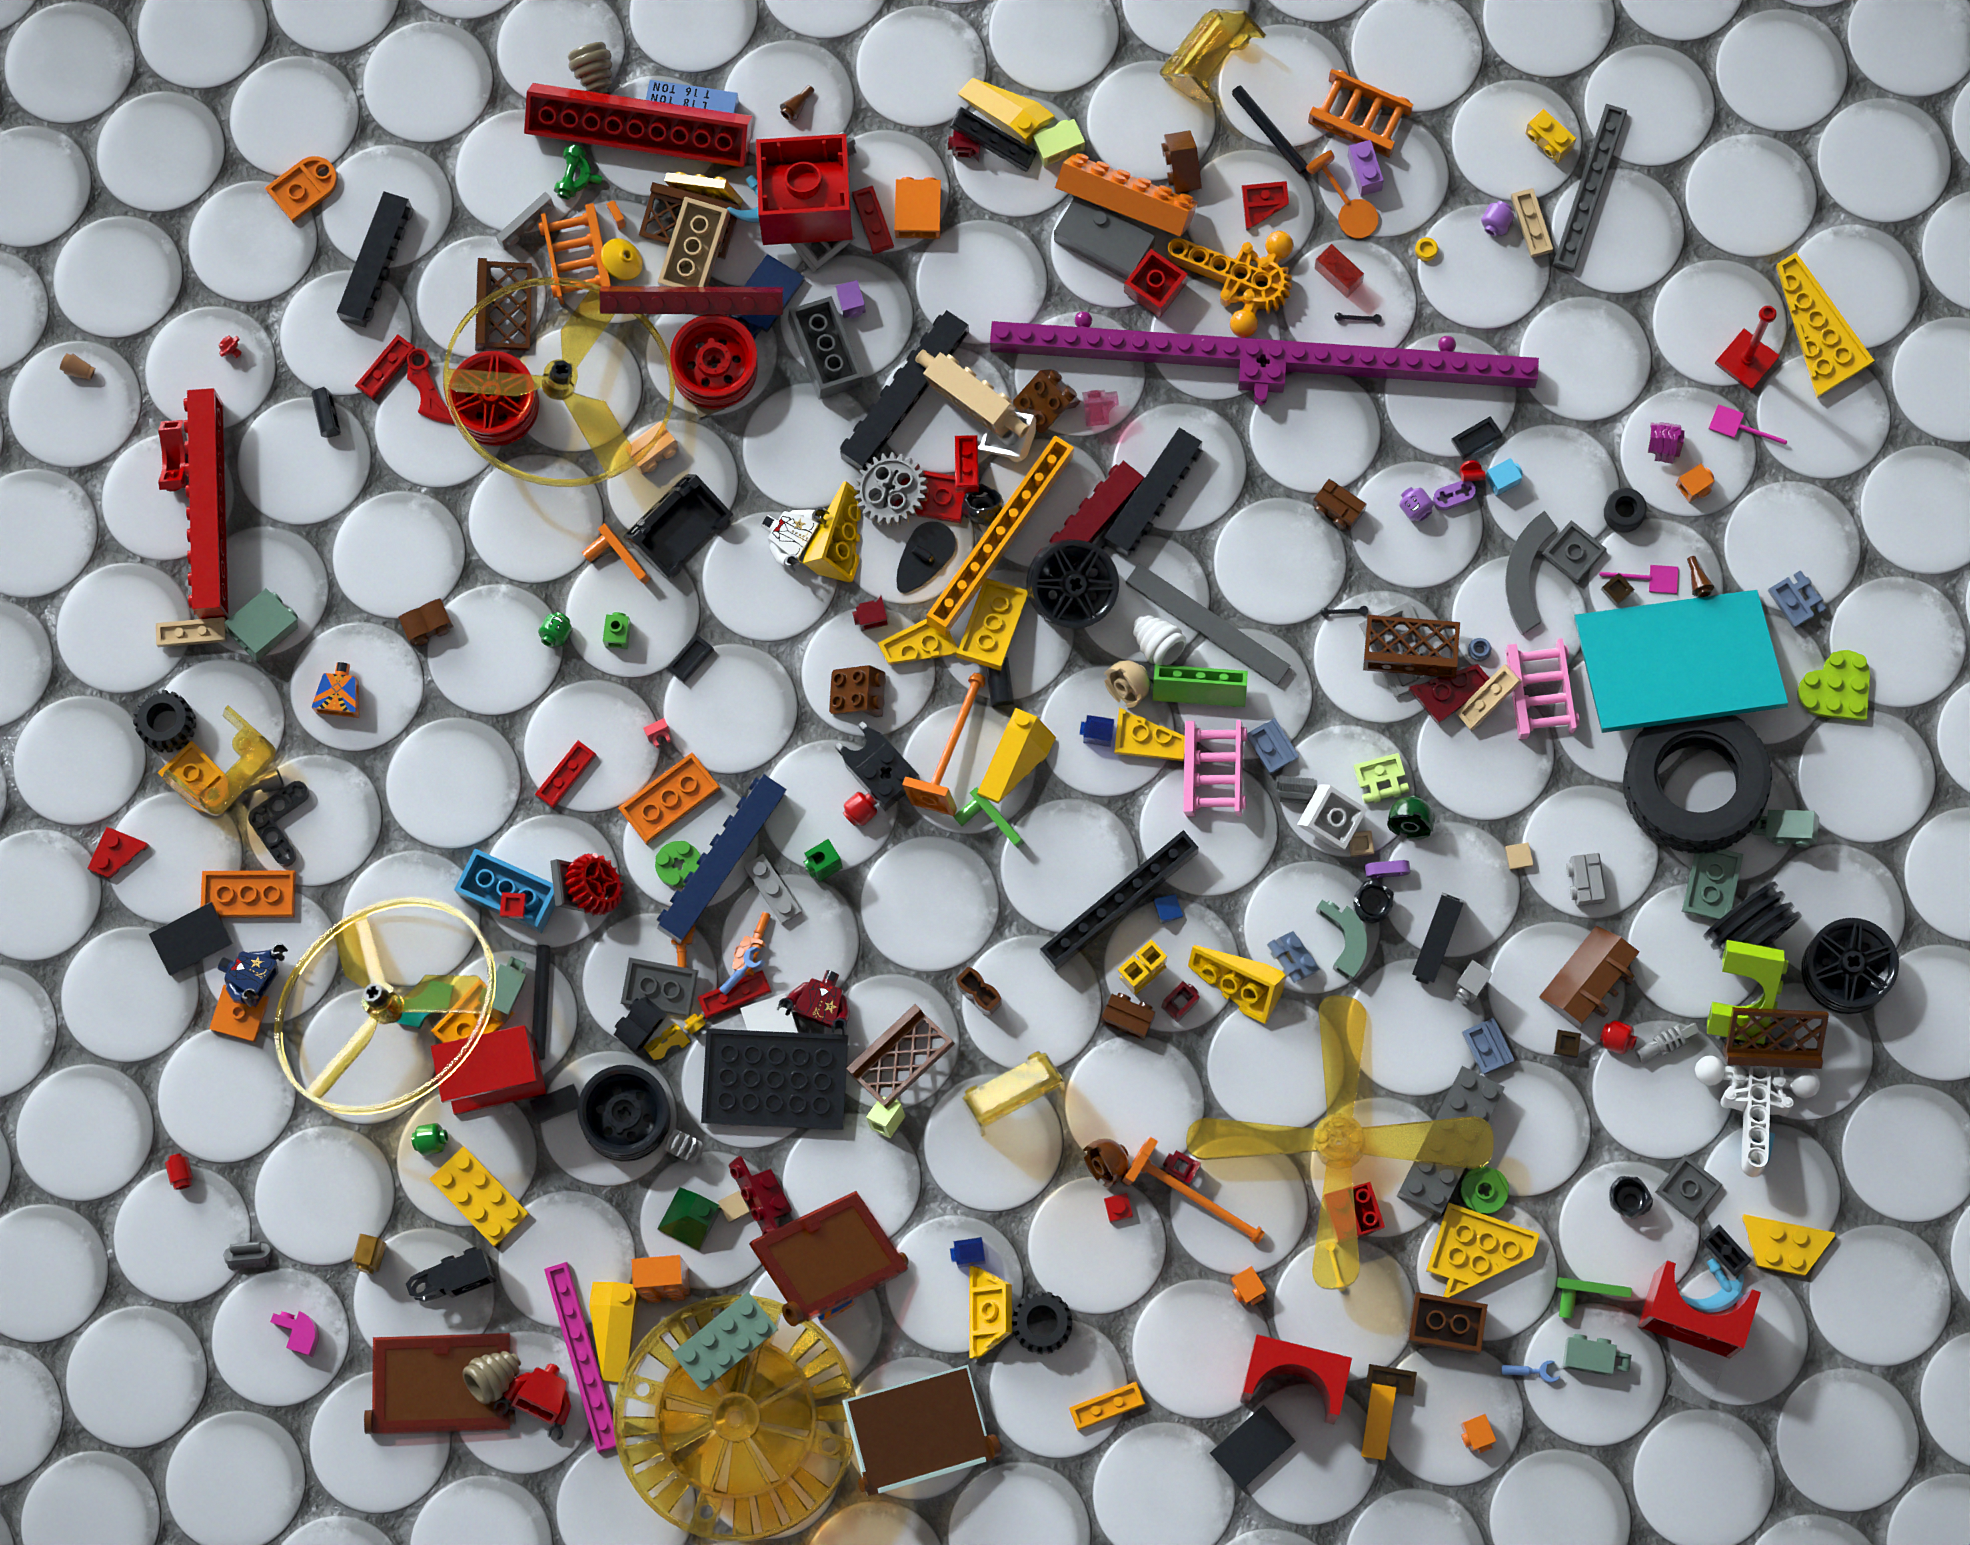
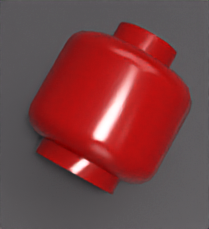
M857 792L844 803L845 811L843 814L854 826L857 824L864 826L877 814L875 805L878 802L869 792L866 795L862 792Z
M1613 1020L1610 1024H1605L1600 1041L1603 1042L1605 1049L1624 1055L1628 1049H1634L1637 1037L1634 1036V1028L1632 1026Z

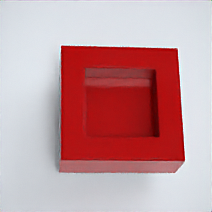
M502 892L500 917L524 919L527 895Z
M1127 1193L1104 1198L1110 1223L1133 1217Z

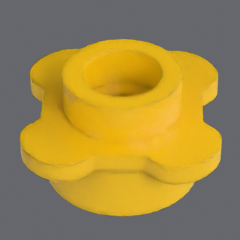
M694 1013L684 1021L686 1025L683 1029L693 1034L706 1024L703 1020L704 1015L700 1014L697 1016Z

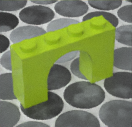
M1731 940L1726 941L1722 957V972L1753 978L1761 984L1764 992L1759 1000L1747 1006H1733L1712 1002L1707 1019V1034L1728 1037L1732 1007L1777 1009L1778 1001H1775L1776 995H1781L1783 981L1780 980L1781 975L1786 974L1788 968V960H1785L1784 950ZM1738 1015L1737 1023L1741 1027L1751 1020L1749 1016ZM1764 1017L1759 1021L1764 1028L1772 1023L1770 1022L1771 1017ZM1755 1024L1745 1032L1750 1037H1753L1761 1029ZM1741 1034V1035H1739L1737 1038H1735V1039L1747 1041V1039L1744 1037L1743 1034ZM1766 1035L1756 1041V1043L1764 1044Z

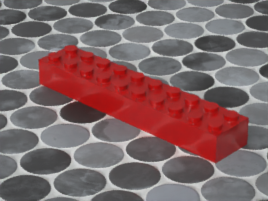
M532 83L526 93L524 134L744 167L749 159L752 116L538 83Z
M214 388L187 390V398H184L183 404L188 419L184 420L185 433H188V441H185L184 446L189 463H185V473L189 477V485H186V497L190 501V507H186L187 520H190V528L187 529V540L191 543V550L187 551L188 564H191V572L188 573V584L192 586V594L188 595L189 608H192L194 615H197L199 619L224 617L228 620L223 402Z

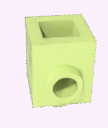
M896 1099L886 1109L877 1101L866 1118L871 1130L891 1138L905 1118L902 1104Z

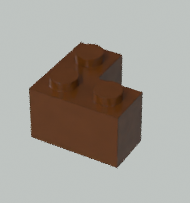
M1191 131L1165 134V143H1161V149L1166 165H1170L1171 172L1167 173L1168 185L1173 186L1175 193L1202 189L1198 151Z

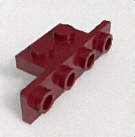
M742 1156L736 1157L729 1164L730 1174L736 1180L743 1199L746 1200L750 1207L752 1217L757 1221L763 1238L780 1231L774 1219L789 1214L792 1209L773 1171L770 1168L752 1176Z

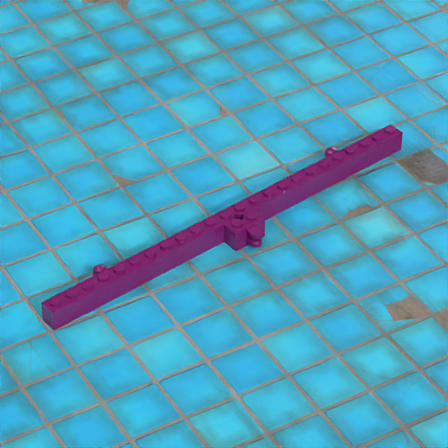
M1086 311L1076 314L1074 322L1077 327L992 321L990 352L1239 368L1238 390L1254 391L1253 400L1259 407L1267 402L1268 392H1284L1285 372L1535 388L1538 381L1539 358L1453 352L1456 348V341L1451 336L1441 337L1438 342L1440 351L1089 328L1092 324V316Z

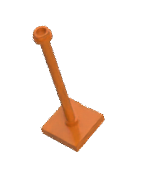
M973 673L968 679V682L971 684L931 783L905 777L902 785L911 805L955 816L957 806L949 788L939 785L979 688H983L986 684V678L982 674Z
M1150 1136L1144 1142L1129 1166L1126 1175L1121 1179L1122 1183L1129 1186L1135 1181L1140 1171L1143 1173L1146 1171L1250 1236L1251 1243L1255 1242L1258 1244L1265 1233L1261 1230L1260 1226L1255 1229L1151 1163L1152 1160L1148 1158L1159 1141Z

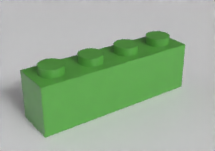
M1155 665L1152 701L1245 707L1248 671Z

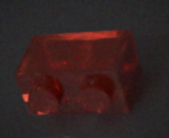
M1333 244L1328 246L1316 258L1314 269L1346 298L1363 283L1364 273Z

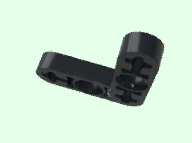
M301 781L291 782L253 808L248 815V821L275 861L283 867H288L295 862L296 853L275 822L308 799L309 789ZM297 787L298 789L303 788L301 791L302 796L300 797L294 795V789ZM285 794L291 797L290 799L293 801L291 804L284 796ZM276 800H283L285 802V806L281 811L273 810V803ZM266 807H268L269 811L273 814L272 817H270L269 814H266ZM257 814L263 816L261 824L258 821L254 823ZM271 831L278 833V839L273 843L266 841V835ZM281 845L285 852L290 851L288 860L281 858L282 855L277 847Z

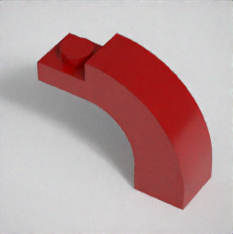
M184 420L162 421L158 429L162 451V471L158 485L159 490L173 492L180 488H186V485H188L189 477L185 473V463H189L184 446L187 436L184 430Z

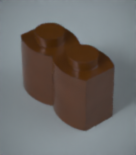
M441 598L430 601L398 617L411 645L416 644V646L427 643L429 638L434 635H446L454 627Z
M967 967L956 978L960 992L967 998L974 1000L976 1007L983 1014L991 1016L1002 1005L999 992L993 986L984 983L982 976L975 969Z

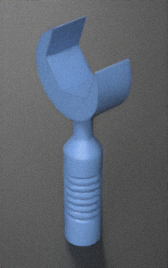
M751 947L746 950L743 957L746 965L742 969L737 970L719 988L722 993L727 995L744 977V973L749 967L757 970L764 966L766 962L763 960L757 963L753 962L754 953L761 949Z
M1552 1360L1544 1362L1539 1369H1532L1529 1366L1502 1365L1501 1367L1502 1375L1529 1376L1534 1373L1539 1374L1540 1378L1547 1383H1553L1560 1377L1551 1378L1546 1373L1547 1365L1555 1363Z

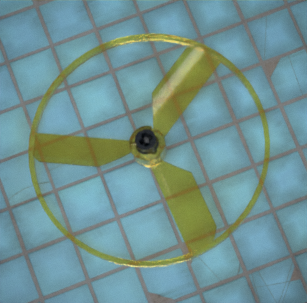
M544 277L519 281L505 286L482 299L465 315L453 333L446 352L443 370V388L450 415L468 444L486 461L511 476L531 483L553 487H576L599 483L627 471L640 462L652 450L665 431L674 403L675 378L671 369L668 349L654 325L644 314L633 315L648 329L662 352L667 367L670 391L666 415L659 430L649 444L630 460L632 446L605 400L574 393L578 379L576 368L615 315L600 314L599 291L601 286L564 277ZM542 285H564L589 290L561 329L562 359L549 362L544 369L543 376L449 368L453 347L463 328L476 313L495 299L519 289ZM542 387L544 393L551 399L564 401L605 473L579 479H552L528 474L512 468L489 454L468 433L455 410L450 389L466 393L519 396Z
M416 897L391 899L369 905L330 927L300 958L292 970L278 1002L274 1025V1040L276 1053L286 1077L300 1093L316 1105L331 1111L354 1115L373 1114L398 1108L420 1098L440 1085L463 1063L481 1037L492 1010L496 985L495 965L491 950L483 934L467 916L454 907L440 901ZM413 905L438 908L457 916L472 928L482 945L487 962V985L477 975H425L402 998L390 984L385 982L367 916L389 908ZM334 937L344 975L365 988L362 997V1007L370 1017L309 1088L305 1090L294 1078L285 1058L282 1038L284 1014L290 994L302 971L313 956ZM403 1012L481 1014L474 1031L457 1056L434 1078L416 1090L397 1099L369 1106H343L320 1099L367 1047L378 1023L383 1025L395 1023L401 1019Z

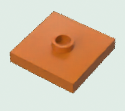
M223 985L209 1029L256 1042L270 998L263 996L256 1007H248L247 1004L234 1003L226 990V985Z

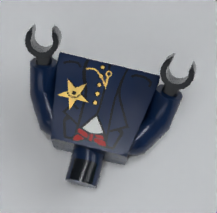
M277 943L272 949L249 953L242 951L234 961L225 957L220 960L218 970L226 973L224 977L226 990L234 1003L247 1004L248 1007H256L279 973L277 961L275 960L284 961L285 959L282 953L287 952L288 949L282 943Z

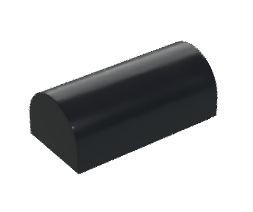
M325 387L315 389L311 392L321 437L330 438L341 435L332 393Z
M1006 657L1001 671L986 667L991 707L1014 704L1009 660Z
M1720 1224L1702 1239L1703 1243L1733 1276L1752 1261Z

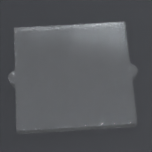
M1681 1357L1675 1373L1671 1375L1673 1379L1667 1395L1707 1411L1713 1394L1717 1392L1715 1388L1721 1373Z

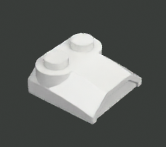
M1016 412L1018 419L1030 427L1023 438H1020L1010 429L1000 438L986 428L981 445L978 447L979 451L1008 457L1013 462L1024 460L1029 453L1036 432V418L1033 415Z

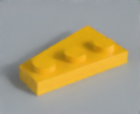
M676 172V174L666 173L664 181L670 187L700 195L705 194L707 197L718 200H729L733 204L739 205L740 208L742 206L743 199L728 183V180L723 177H715L713 179L701 174L690 176L683 172Z
M927 619L878 642V646L888 665L957 655L958 651L950 631L946 636L927 625Z
M1119 707L1114 754L1184 761V735L1161 725L1158 726L1141 716L1133 715Z

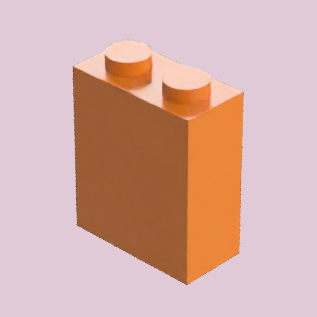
M912 177L896 179L895 238L940 239L941 180L933 177H926L923 180H917Z

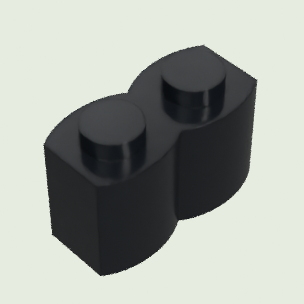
M647 997L640 998V1000L636 998L628 1008L630 1010L626 1018L623 1016L615 1025L616 1031L613 1035L633 1052L640 1051L646 1045L667 1016L663 1010Z

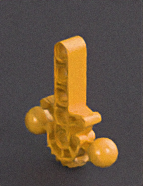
M1276 231L1268 236L1265 242L1268 255L1261 258L1253 250V245L1250 242L1243 243L1236 259L1182 238H1175L1168 245V257L1171 263L1224 284L1220 293V303L1222 306L1227 307L1231 303H1237V301L1243 302L1244 308L1236 311L1230 318L1229 323L1231 331L1240 338L1250 337L1256 332L1258 319L1255 314L1258 309H1265L1266 313L1269 314L1271 307L1277 311L1279 309L1278 304L1285 305V298L1290 297L1289 290L1292 289V284L1290 283L1292 276L1287 274L1288 267L1280 268L1278 266L1280 259L1288 257L1294 247L1293 239L1285 231ZM1175 249H1182L1184 251L1182 254L1173 253ZM1202 257L1205 260L1198 263L1194 261V258ZM1251 261H1255L1258 264V268L1251 266ZM1223 265L1225 269L1217 271L1215 266ZM1238 273H1243L1246 275V277L1244 279H1238L1235 277V275H1237ZM1263 281L1267 283V286L1258 287L1256 283ZM1240 291L1244 292L1243 296L1237 295Z

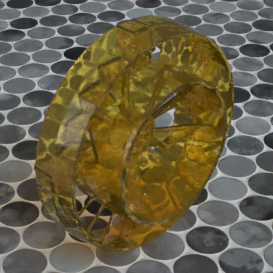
M741 1294L716 1296L694 1302L675 1311L658 1323L641 1340L629 1358L618 1384L613 1412L615 1443L621 1464L634 1489L645 1503L669 1523L685 1532L702 1538L724 1542H749L765 1539L783 1533L808 1519L836 1490L849 1467L855 1449L851 1433L850 1438H846L818 1429L819 1421H848L843 1403L818 1407L816 1400L849 1392V1397L852 1398L856 1397V1390L849 1369L839 1350L827 1334L811 1319L800 1324L805 1329L787 1354L772 1345L775 1334L753 1351L755 1353L743 1393H741L748 1356L716 1381L724 1395L722 1397L713 1385L702 1392L673 1356L672 1352L674 1350L663 1339L666 1335L670 1333L679 1346H681L693 1336L686 1321L695 1318L699 1330H701L715 1318L713 1311L721 1309L724 1311L742 1296ZM752 1296L778 1327L781 1315L783 1316L782 1307L784 1304L772 1299ZM821 1341L826 1346V1349L801 1369L797 1362ZM649 1354L670 1369L663 1383L637 1375ZM837 1364L839 1365L842 1374L811 1387L808 1380ZM797 1377L800 1380L761 1404H756ZM641 1384L649 1385V1393L646 1396H639L637 1393V1389ZM628 1399L655 1406V1417L626 1416ZM673 1400L711 1410L712 1414L671 1410ZM736 1411L741 1412L743 1415L742 1421L738 1424H732L730 1422L731 1414ZM760 1422L808 1430L809 1433L804 1437L761 1425ZM713 1430L717 1432L679 1463L674 1453L675 1451ZM653 1433L657 1435V1439L632 1445L627 1444L628 1437ZM750 1438L779 1476V1480L770 1481L748 1441ZM828 1439L836 1442V1448L832 1452L823 1450V1444ZM733 1442L727 1491L723 1492L715 1489L728 1443ZM811 1454L842 1462L830 1487L804 1469ZM658 1455H664L665 1459L639 1473L636 1472L634 1466ZM675 1471L677 1476L653 1498L649 1491ZM792 1480L815 1502L810 1509L805 1506L790 1487L789 1483ZM689 1486L700 1492L690 1525L670 1514ZM773 1493L777 1494L790 1519L784 1525L770 1495ZM753 1500L756 1501L762 1532L754 1534L750 1501ZM724 1501L734 1502L732 1535L714 1533ZM705 1506L713 1508V1515L709 1519L701 1517V1510Z

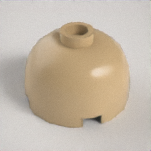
M1130 660L1119 661L1104 672V675L1107 674V679L1104 680L1107 690L1117 702H1120L1122 699L1127 703L1126 707H1135L1148 694L1150 687L1149 677L1142 665Z

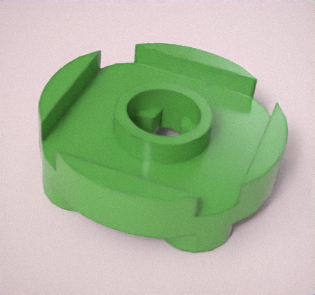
M673 841L666 844L655 857V869L658 877L666 885L684 888L686 884L683 881L690 871L695 873L699 867L696 863L700 858V854L693 845L686 841ZM676 859L685 861L682 864V870L678 868L673 869L672 865L675 864L674 861Z
M1488 1166L1476 1167L1466 1174L1461 1183V1198L1468 1209L1485 1215L1493 1214L1503 1207L1508 1198L1509 1185L1507 1179L1496 1169L1489 1168ZM1481 1184L1491 1188L1488 1192L1489 1196L1485 1197L1484 1194H1479L1478 1191L1481 1189Z

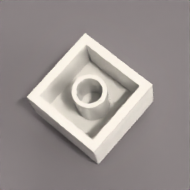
M1319 784L1297 825L1331 847L1345 850L1367 808L1331 785Z

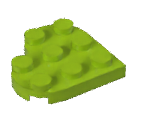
M1851 650L1833 652L1824 663L1822 670L1808 672L1801 680L1797 690L1799 703L1801 702L1803 708L1808 710L1809 714L1818 717L1866 721L1870 671L1866 657Z

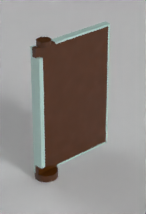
M968 1365L842 1400L862 1475L858 1479V1485L861 1492H866L867 1496L967 1468L1001 1456V1446L998 1438L994 1434H986Z

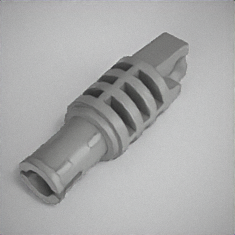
M1680 1023L1654 1036L1652 1042L1635 1049L1636 1056L1643 1063L1658 1054L1666 1055L1690 1043L1688 1037L1698 1033L1699 1029L1695 1023L1684 1028Z

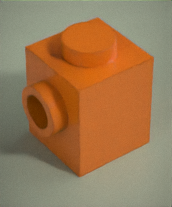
M1700 463L1679 477L1676 486L1690 503L1697 497L1702 499L1712 492L1711 488L1715 482L1714 475L1709 468H1704Z
M1252 1266L1231 1278L1230 1282L1235 1288L1232 1290V1293L1239 1303L1243 1301L1245 1306L1249 1303L1254 1306L1265 1299L1263 1295L1266 1294L1267 1290Z
M1486 1414L1461 1424L1464 1431L1461 1437L1466 1448L1470 1447L1472 1452L1478 1450L1479 1454L1493 1449L1491 1444L1496 1442V1438Z

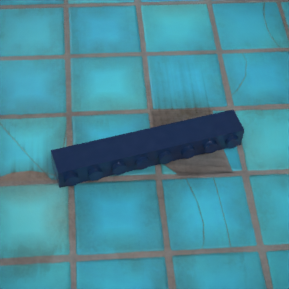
M765 774L760 779L757 777L748 788L751 790V793L747 798L743 796L736 805V808L739 809L734 817L732 815L728 816L723 824V827H725L721 835L717 833L709 844L712 846L709 853L703 852L696 863L699 867L695 873L690 871L684 879L683 883L686 886L681 892L679 890L675 892L670 900L673 903L668 911L664 909L657 918V921L660 922L657 929L677 943L681 944L785 795L787 789Z

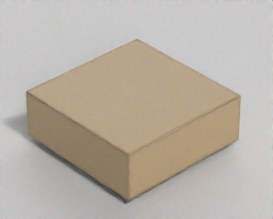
M1372 831L1355 832L1349 842L1350 857L1374 855Z
M1529 842L1505 846L1509 871L1533 866Z
M740 1191L718 1201L728 1223L750 1213Z

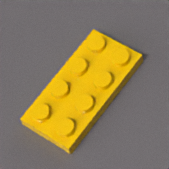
M987 578L979 592L956 658L1001 671L1028 598L1027 590Z
M464 1146L429 1178L494 1247L529 1215Z

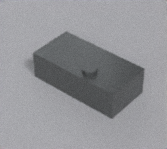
M1077 196L1074 197L1054 230V242L1125 280L1128 279L1150 249L1154 248L1155 236Z
M832 296L789 309L788 322L818 399L820 400L861 387L863 374Z

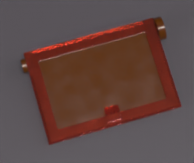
M857 1191L766 1233L749 1243L787 1301L782 1307V1313L786 1322L793 1327L805 1321L808 1322L898 1277V1275L907 1271L909 1263L905 1253L897 1252Z
M510 1333L373 1337L372 1410H365L364 1412L365 1434L392 1435L510 1430V1425L516 1424L515 1410H510V1402L508 1403V1412L502 1415L506 1410L504 1403H499L496 1409H494V1405L497 1401H491L489 1404L480 1403L468 1390L463 1379V1369L474 1358H481L486 1354H500L502 1351L510 1353Z

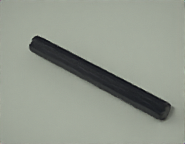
M1241 85L1234 88L1232 96L1298 174L1307 170L1305 167L1308 164Z
M544 944L537 945L532 1026V1035L536 1039L540 1060L545 1059L550 946Z

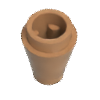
M66 353L59 369L64 371L66 375L91 380L96 368L72 353L70 355Z

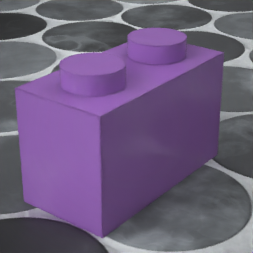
M1371 140L1349 145L1347 156L1360 196L1382 191L1384 180Z

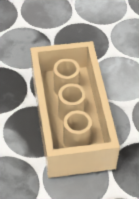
M684 197L658 279L660 286L708 287L731 216L728 209Z

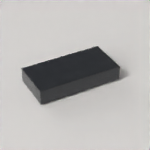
M1489 416L1453 437L1451 442L1461 457L1465 459L1498 440L1503 434L1492 417Z
M695 634L666 669L685 684L714 651V648Z
M573 1083L531 1100L530 1104L538 1124L577 1109L579 1095Z

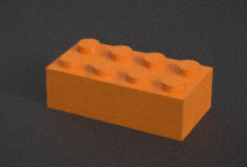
M680 1255L631 1259L633 1288L643 1300H647V1303H659L661 1298H671V1301H683L685 1296H691L689 1267Z

